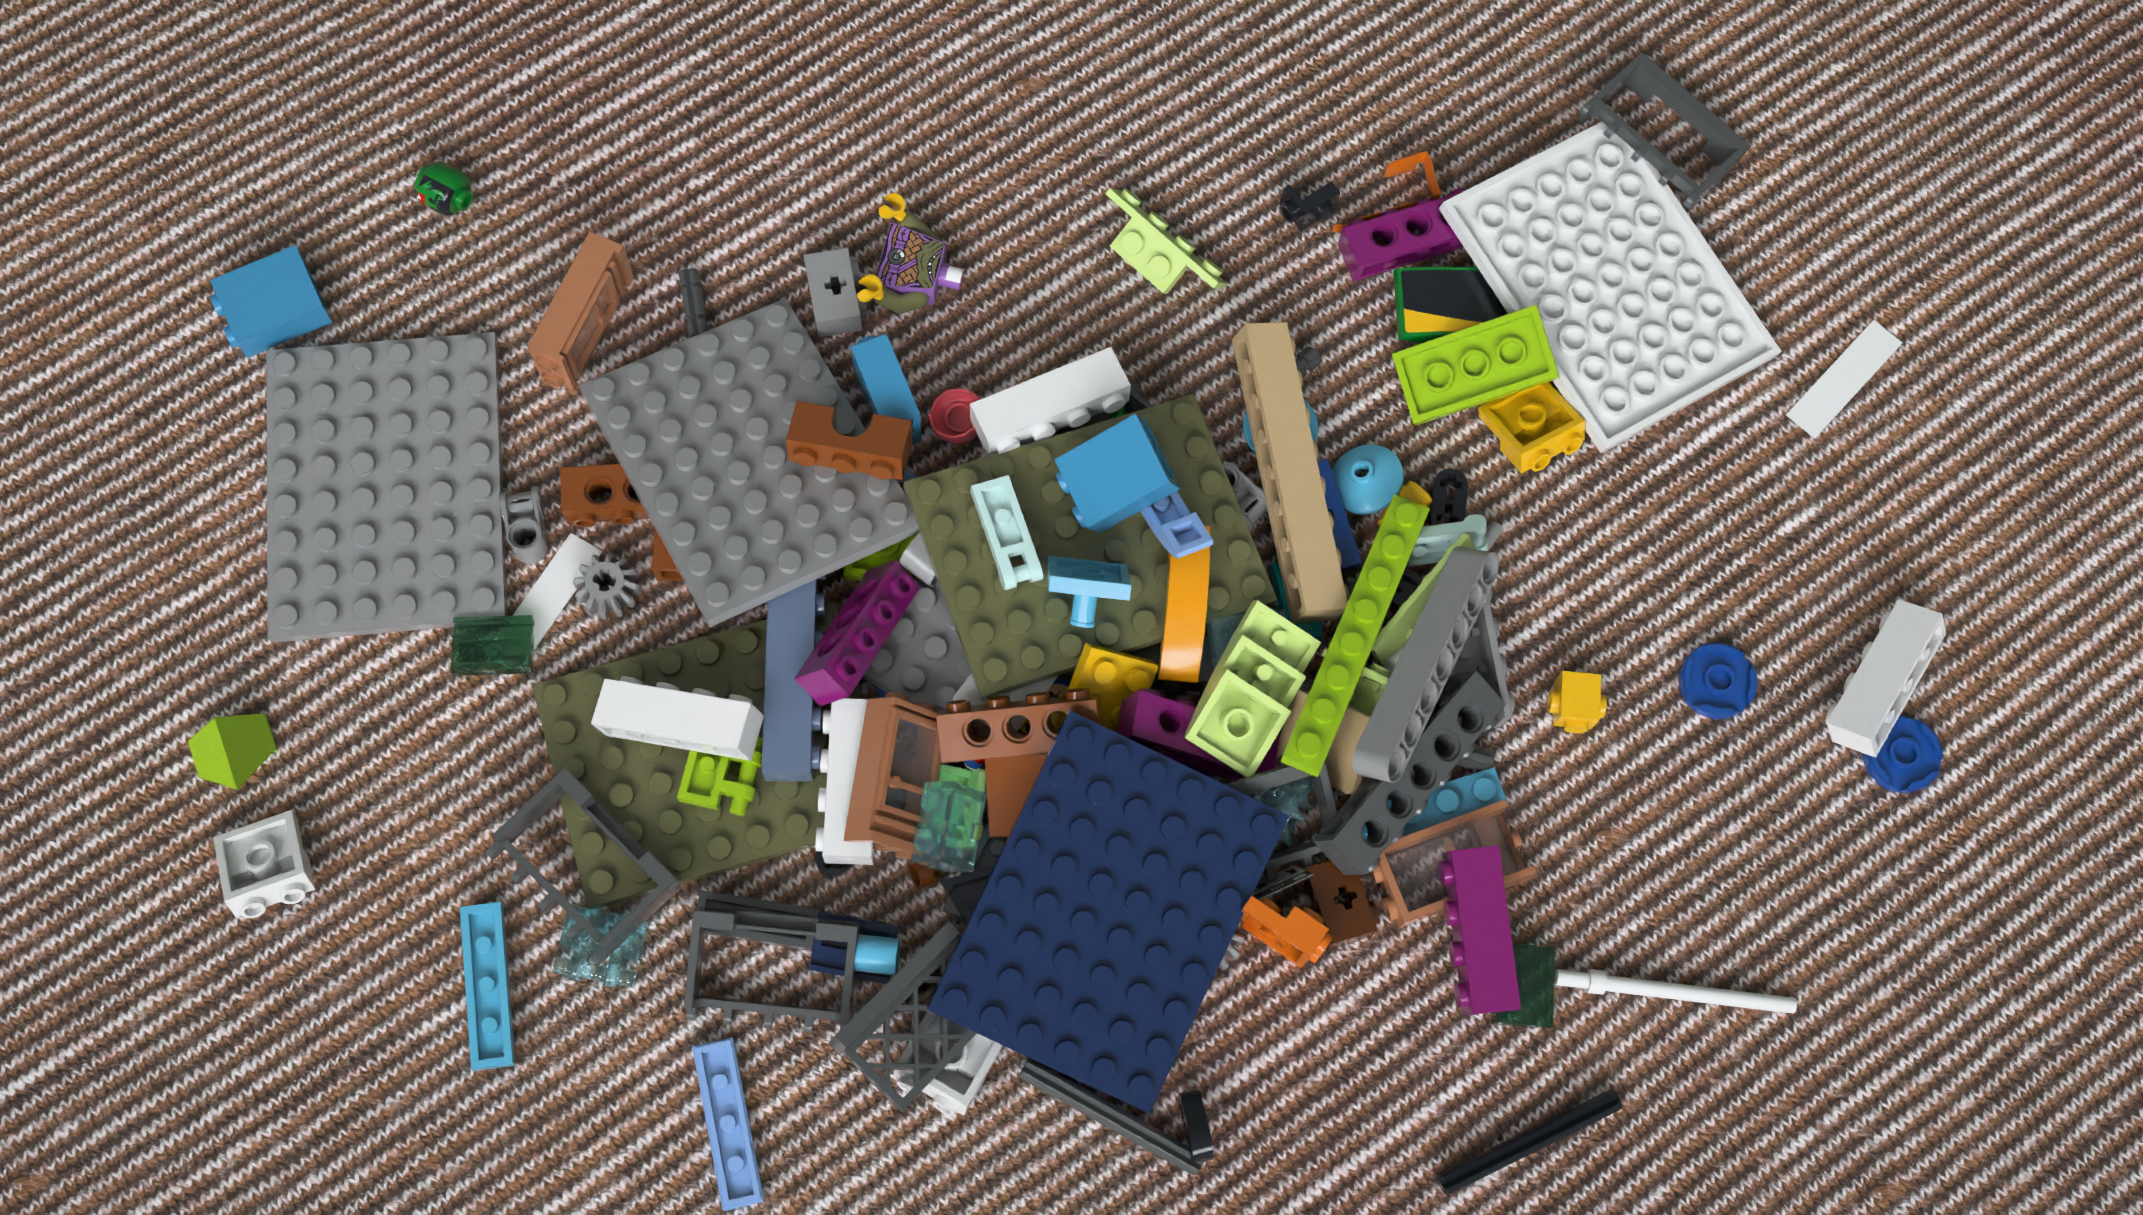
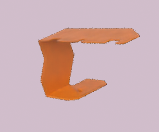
M1427 151L1398 159L1387 165L1383 178L1394 177L1413 171L1418 163L1423 162L1428 187L1432 196L1427 198L1437 200L1441 195L1433 163ZM1415 201L1390 209L1396 208L1401 211L1412 207ZM1382 211L1357 219L1368 221L1378 218ZM1341 223L1333 226L1332 232H1342V229L1347 224L1342 225Z

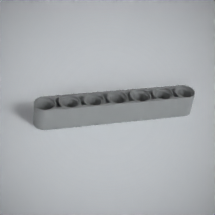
M1456 546L1451 551L1355 748L1352 767L1357 775L1390 783H1396L1400 780L1496 579L1499 561L1495 552Z

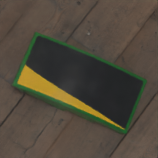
M1413 267L1396 268L1393 271L1398 339L1425 343L1508 314L1478 268Z

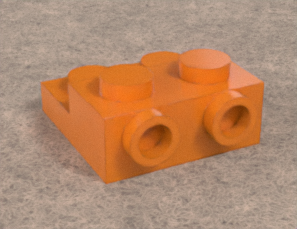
M1251 896L1242 909L1244 914L1240 920V927L1299 968H1302L1308 960L1315 964L1333 939V936L1327 933L1329 928L1323 925L1324 919L1310 908L1304 907L1301 910L1294 906L1285 919L1280 915L1281 909L1275 903L1264 897H1261L1263 899L1259 901Z

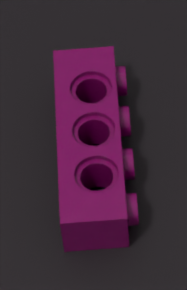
M1466 188L1456 189L1446 197L1437 200L1432 198L1420 200L1412 207L1401 211L1396 208L1387 210L1378 218L1368 221L1357 219L1348 223L1342 229L1338 246L1353 282L1464 248L1450 225L1442 220L1444 216L1440 212L1439 207L1444 201L1466 191ZM1407 228H1416L1422 234H1412ZM1373 239H1384L1388 245H1379Z
M897 560L866 571L795 676L794 680L820 706L851 695L921 586Z
M1139 689L1122 700L1117 726L1118 734L1189 768L1231 781L1245 778L1183 738L1195 712V703L1187 700L1173 701L1161 697L1160 692L1152 689ZM1160 719L1164 721L1167 731L1162 728ZM1280 734L1275 738L1254 775L1275 769V757H1277Z

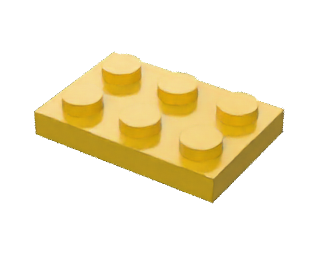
M1085 642L1068 690L1089 688L1090 694L1100 693L1104 727L1117 733L1122 700L1139 689H1150L1159 665L1152 660ZM1059 711L1054 726L1057 728L1061 727L1066 713Z

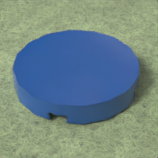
M1707 643L1693 650L1682 662L1678 674L1679 691L1686 704L1699 715L1710 719H1729L1740 714L1755 697L1758 681L1752 662L1749 664L1748 660L1743 656L1744 653L1734 646L1725 643Z
M1899 716L1876 758L1862 753V760L1868 774L1878 785L1892 792L1908 794L1925 788L1937 778L1940 772L1941 760L1943 759V749L1937 735L1926 723L1918 719L1914 721L1910 718H1905L1907 716Z

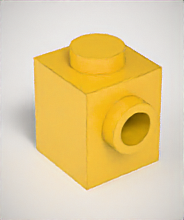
M1562 671L1554 681V690L1549 691L1547 699L1548 713H1553L1552 726L1564 727V731L1569 733H1585L1588 729H1592L1600 718L1605 716L1607 700L1606 695H1601V674Z

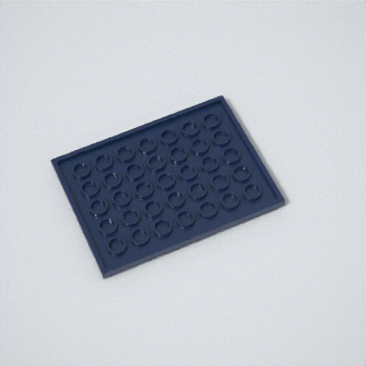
M1068 710L928 1003L927 1010L1150 1114L1244 914L1242 909L1253 895L1289 815Z

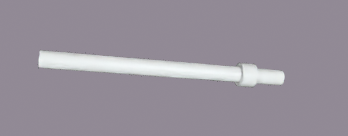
M1556 969L1554 977L1555 985L1584 988L1586 993L1604 995L1605 991L1791 1014H1794L1797 1008V1000L1793 997L1607 975L1606 971L1588 969L1586 973Z

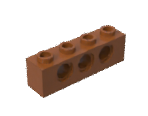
M620 464L560 468L561 512L567 524H572L576 527H591L596 522L611 521L613 524L627 525L633 523L635 519H650L640 500L632 498L635 491ZM607 491L612 493L611 497L605 502L599 503L594 501L595 496L600 492Z
M1076 688L1065 691L1066 696L1050 698L1049 692H1036L1025 695L1026 700L1010 702V696H995L987 698L986 704L971 705L970 700L947 702V708H943L936 715L942 763L1048 753L1060 729L1053 725L1051 713L1062 711L1067 714L1068 710H1071L1104 726L1100 693L1090 694L1089 688ZM1022 715L1026 717L1030 722V731L1026 733L1016 731L1011 723L1012 716ZM974 719L985 720L990 726V735L984 737L977 735L972 728V721Z

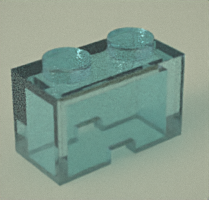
M954 781L925 782L911 861L942 872H973L978 840L973 839L975 825H981L986 793Z

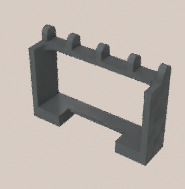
M1643 52L1595 94L1579 111L1581 115L1578 120L1582 124L1591 116L1597 117L1608 127L1603 135L1610 139L1614 134H1617L1635 150L1631 156L1634 162L1637 163L1643 157L1663 175L1658 181L1663 187L1671 181L1686 197L1683 202V208L1687 213L1739 163L1751 147L1750 144ZM1625 85L1646 103L1655 95L1658 96L1708 140L1701 151L1720 167L1699 186L1605 103Z
M1283 755L1275 757L1277 768L1224 784L1249 796L1311 776L1323 829L1337 813L1325 762L1319 776L1315 777L1282 763ZM1311 841L1271 854L1263 871L1267 882L1276 880L1274 867L1301 859L1302 866L1305 869L1306 867L1313 866L1311 855L1320 853L1322 850Z
M565 767L492 835L497 841L486 851V854L491 859H495L506 850L521 865L512 874L511 879L516 884H519L527 876L531 875L549 893L538 905L543 912H547L558 903L576 921L566 932V936L571 941L586 931L601 946L591 958V961L596 966L602 964L681 887L677 879L649 851H646ZM564 794L657 885L605 937L511 844Z
M708 906L697 907L693 912L684 1009H687L686 1019L695 1021L698 1007L724 1009L723 1024L732 1025L734 1010L765 1013L764 1028L772 1029L774 1014L805 1017L804 1032L813 1033L815 1018L839 1021L841 1030L852 1018L856 971L854 970L858 935L861 930V922ZM706 928L730 931L737 928L815 936V939L847 942L841 1010L700 996L699 990Z

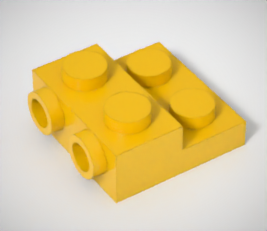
M1549 382L1487 402L1478 407L1479 418L1500 440V451L1521 474L1529 469L1535 472L1541 471L1550 463L1552 457L1561 452H1564L1566 455L1573 454L1581 447L1585 440V420Z

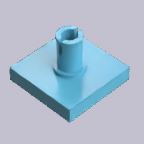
M1048 555L1046 570L1048 591L1074 594L1070 624L1085 628L1094 627L1098 597L1130 600L1132 585L1127 564Z

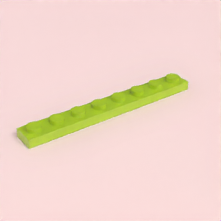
M1393 495L1283 753L1282 763L1315 777L1319 776L1430 508L1398 495Z

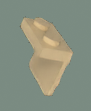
M1299 689L1290 705L1289 710L1292 712L1284 723L1279 736L1277 757L1283 755L1309 691ZM1350 706L1346 709L1325 759L1330 785L1345 794L1352 795L1359 788L1363 776L1357 775L1353 770V753L1370 716Z

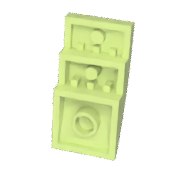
M1253 600L1215 667L1183 738L1245 778L1254 775L1292 712L1288 707L1306 678L1303 672L1321 642L1260 601Z

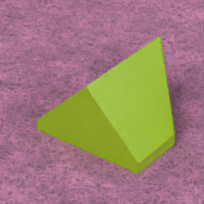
M265 713L214 717L188 741L199 778L236 790L245 783L272 753L278 751L268 717Z

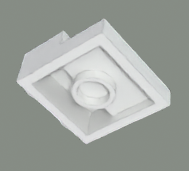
M292 810L213 837L224 901L236 918L240 916L244 918L259 917L265 912V907L279 902L285 904L298 903L305 898V893L315 890L310 859L303 849L298 819Z
M927 1012L919 1025V1034H941L940 1016ZM947 1020V1034H965L969 1030ZM976 1034L922 1092L934 1098L933 1106L940 1112L949 1116H954L958 1112L964 1116L1003 1045L980 1034ZM909 1041L897 1063H912V1041ZM919 1041V1063L936 1064L941 1059V1041ZM948 1041V1051L957 1041ZM894 1070L893 1075L899 1078L897 1085L908 1093L913 1088V1070ZM919 1070L920 1080L929 1070Z

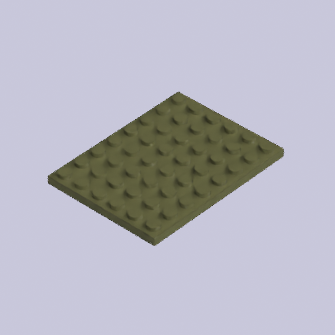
M1194 394L1026 444L1000 455L997 453L904 482V491L918 524L919 532L981 701L1074 671L1085 642L1127 654L1160 643L1163 639L1169 562H1167L1168 551L1155 536L1141 512L1134 514L1100 534L1087 527L1082 528L1072 510L1076 504L1071 494H1066L1056 478V473L1060 471L1054 459L1135 413L1148 421L1181 488L1177 492L1190 513L1196 512L1204 526H1210V536L1213 539V545L1210 546L1205 628L1244 616L1253 600H1258L1267 607L1274 606L1277 603V597ZM1009 475L1041 564L1043 580L1032 583L1029 580L1018 582L1015 588L1004 590L970 489L971 485ZM1022 555L1009 558L1012 568L1024 564ZM1048 555L1127 564L1132 585L1130 600L1098 597L1094 627L1085 628L1070 624L1074 594L1048 591L1046 571Z
M836 600L825 603V617H818V631H824L825 633L839 613ZM767 619L532 684L554 776L565 767L594 796L596 801L677 879L680 885L816 846L817 827H824L825 812H818L819 788H826L827 773H821L820 769H814L813 781H765L762 767L757 768L752 786L756 790L753 801L747 804L744 816L729 812L733 798L725 795L721 796L718 810L679 802L677 795L690 750L610 737L603 734L591 724L604 679L620 681L622 676L638 679L647 686L656 687L657 682L672 684L678 687L680 691L692 693L694 688H700L716 694V697L729 699L731 694H736L751 699L753 701L752 704L764 715ZM860 683L857 684L851 695L846 698L864 699ZM815 701V707H822V730L815 731L814 745H821V750L829 749V734H823L824 710H831V703L820 706ZM762 721V725H761L760 732H759V735H758L759 737H762V738H763V721ZM731 761L726 778L727 781L737 782L741 763ZM566 794L560 797L589 911L647 895L657 887Z

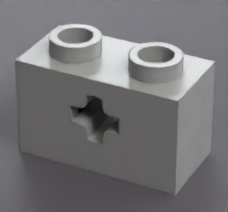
M848 248L803 255L818 338L861 331V317L868 315L866 302H861L858 299L855 289V283H859L858 281L861 279L858 261H850ZM840 289L841 294H833L832 290Z

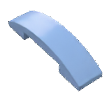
M1177 491L1140 511L1155 536L1176 559L1213 545V539L1196 512L1190 513Z

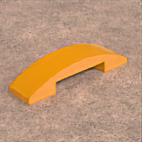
M1205 526L1210 534V526ZM1210 546L1178 559L1168 552L1167 562H1169L1158 680L1198 683L1207 612Z

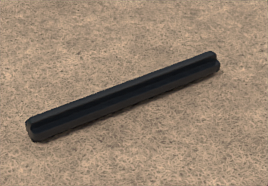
M1610 1089L1437 1175L1438 1184L1441 1190L1449 1195L1621 1110L1623 1107L1621 1099L1615 1090Z

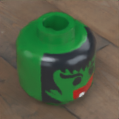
M438 161L431 165H425L415 180L414 188L417 191L420 203L442 215L450 217L457 214L460 210L464 211L473 200L474 193L471 190L469 175L445 162Z

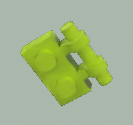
M758 736L751 761L690 750L677 795L678 801L718 810L721 796L725 795L733 798L729 812L744 816L747 804L753 801L756 790L752 787L756 770L762 767L761 752L763 738ZM731 761L742 764L737 782L726 780Z

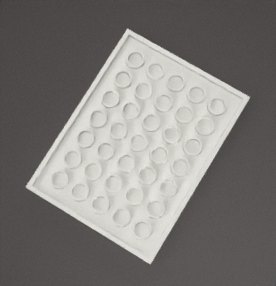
M1603 122L1444 201L1439 207L1440 212L1507 313L1510 314L1533 305L1538 306L1560 378L1553 380L1564 399L1585 420V431L1600 453L1611 449L1775 358L1782 352L1667 184L1663 187L1658 183L1662 177L1659 171L1643 157L1637 163L1634 162L1631 156L1635 150L1617 134H1614L1610 139L1603 135L1608 128Z

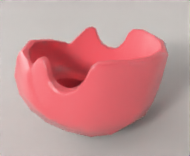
M963 388L945 390L935 398L928 414L933 432L941 440L953 445L966 444L977 438L978 434L970 420V403L980 400L979 396L973 391Z

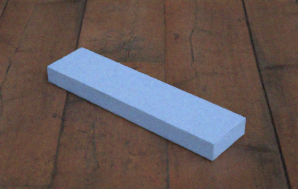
M732 1037L692 1046L722 1210L729 1211L763 1203L765 1199L734 1039Z

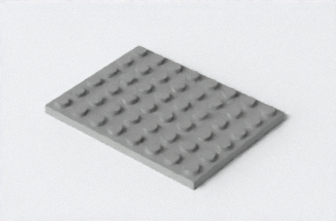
M786 298L579 385L584 400L709 628L919 533L918 524L907 496L896 479H878L873 475L858 472L842 473L834 468L817 465L802 466L788 460L786 436L797 401L835 407L837 432L841 435L849 437L858 436L864 433L866 429Z
M488 332L266 350L268 639L275 643L507 623L505 533L499 503V493L503 492L498 337L496 333Z

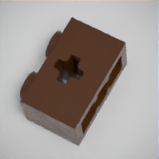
M1331 860L1304 869L1314 874L1302 880L1312 910L1324 919L1323 925L1329 928L1327 933L1333 936V939L1326 948L1327 951L1370 938L1378 930L1376 924L1380 923V918L1375 903L1367 901L1363 889L1367 885L1365 875H1343ZM1339 893L1343 899L1349 898L1351 901L1346 910L1343 904H1335L1334 902Z

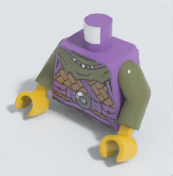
M891 193L885 196V200L892 204L893 210L883 205L879 207V215L884 219L894 217L896 220L895 223L890 222L876 276L869 274L858 281L859 284L865 285L869 289H863L857 293L858 299L861 302H869L874 298L876 304L898 314H903L922 308L925 305L935 304L940 286L960 290L965 269L946 264V244L908 209H905V201L901 195Z

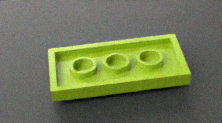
M1537 305L1392 353L1409 412L1415 426L1560 378Z

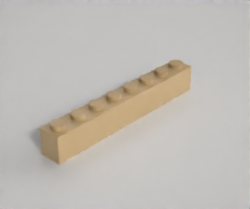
M1287 322L1246 323L1233 337L1232 343L1291 623L1333 621L1344 613L1350 595L1348 587L1344 584L1340 568L1342 563L1341 553L1336 548L1332 532L1334 527L1333 517L1327 509L1325 499L1326 484L1324 478L1320 476L1317 462L1318 447L1312 439L1309 426L1310 410L1304 403L1302 393L1303 378L1301 372L1297 370L1294 357L1295 341L1290 336Z

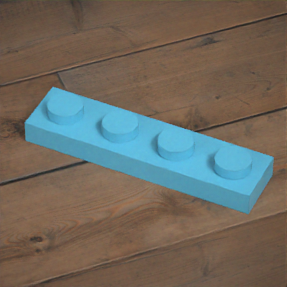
M1495 768L1448 781L1440 788L1435 789L1427 798V807L1420 814L1412 817L1403 827L1405 832L1402 837L1505 799L1507 802ZM1391 799L1387 800V806L1389 810H1391L1392 807ZM1364 824L1363 836L1366 839L1368 835V829Z
M500 901L460 907L471 1070L480 1071L516 1066L504 904Z

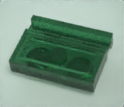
M532 615L453 618L454 634H452L451 672L453 676L533 673V628L535 620Z
M1512 943L1521 1010L1492 1013V1024L1551 1029L1553 1028L1555 947H1537V945Z

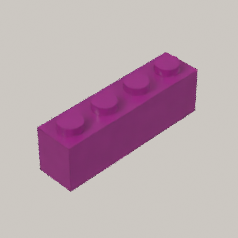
M1499 845L1458 849L1442 853L1443 860L1438 863V873L1441 884L1446 885L1448 901L1444 902L1443 909L1446 924L1452 926L1454 942L1449 943V957L1452 966H1457L1459 983L1454 985L1457 1006L1459 1008L1462 1007L1463 1015L1521 1010Z

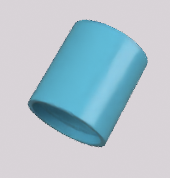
M859 934L854 970L858 972L896 975L900 953V938Z

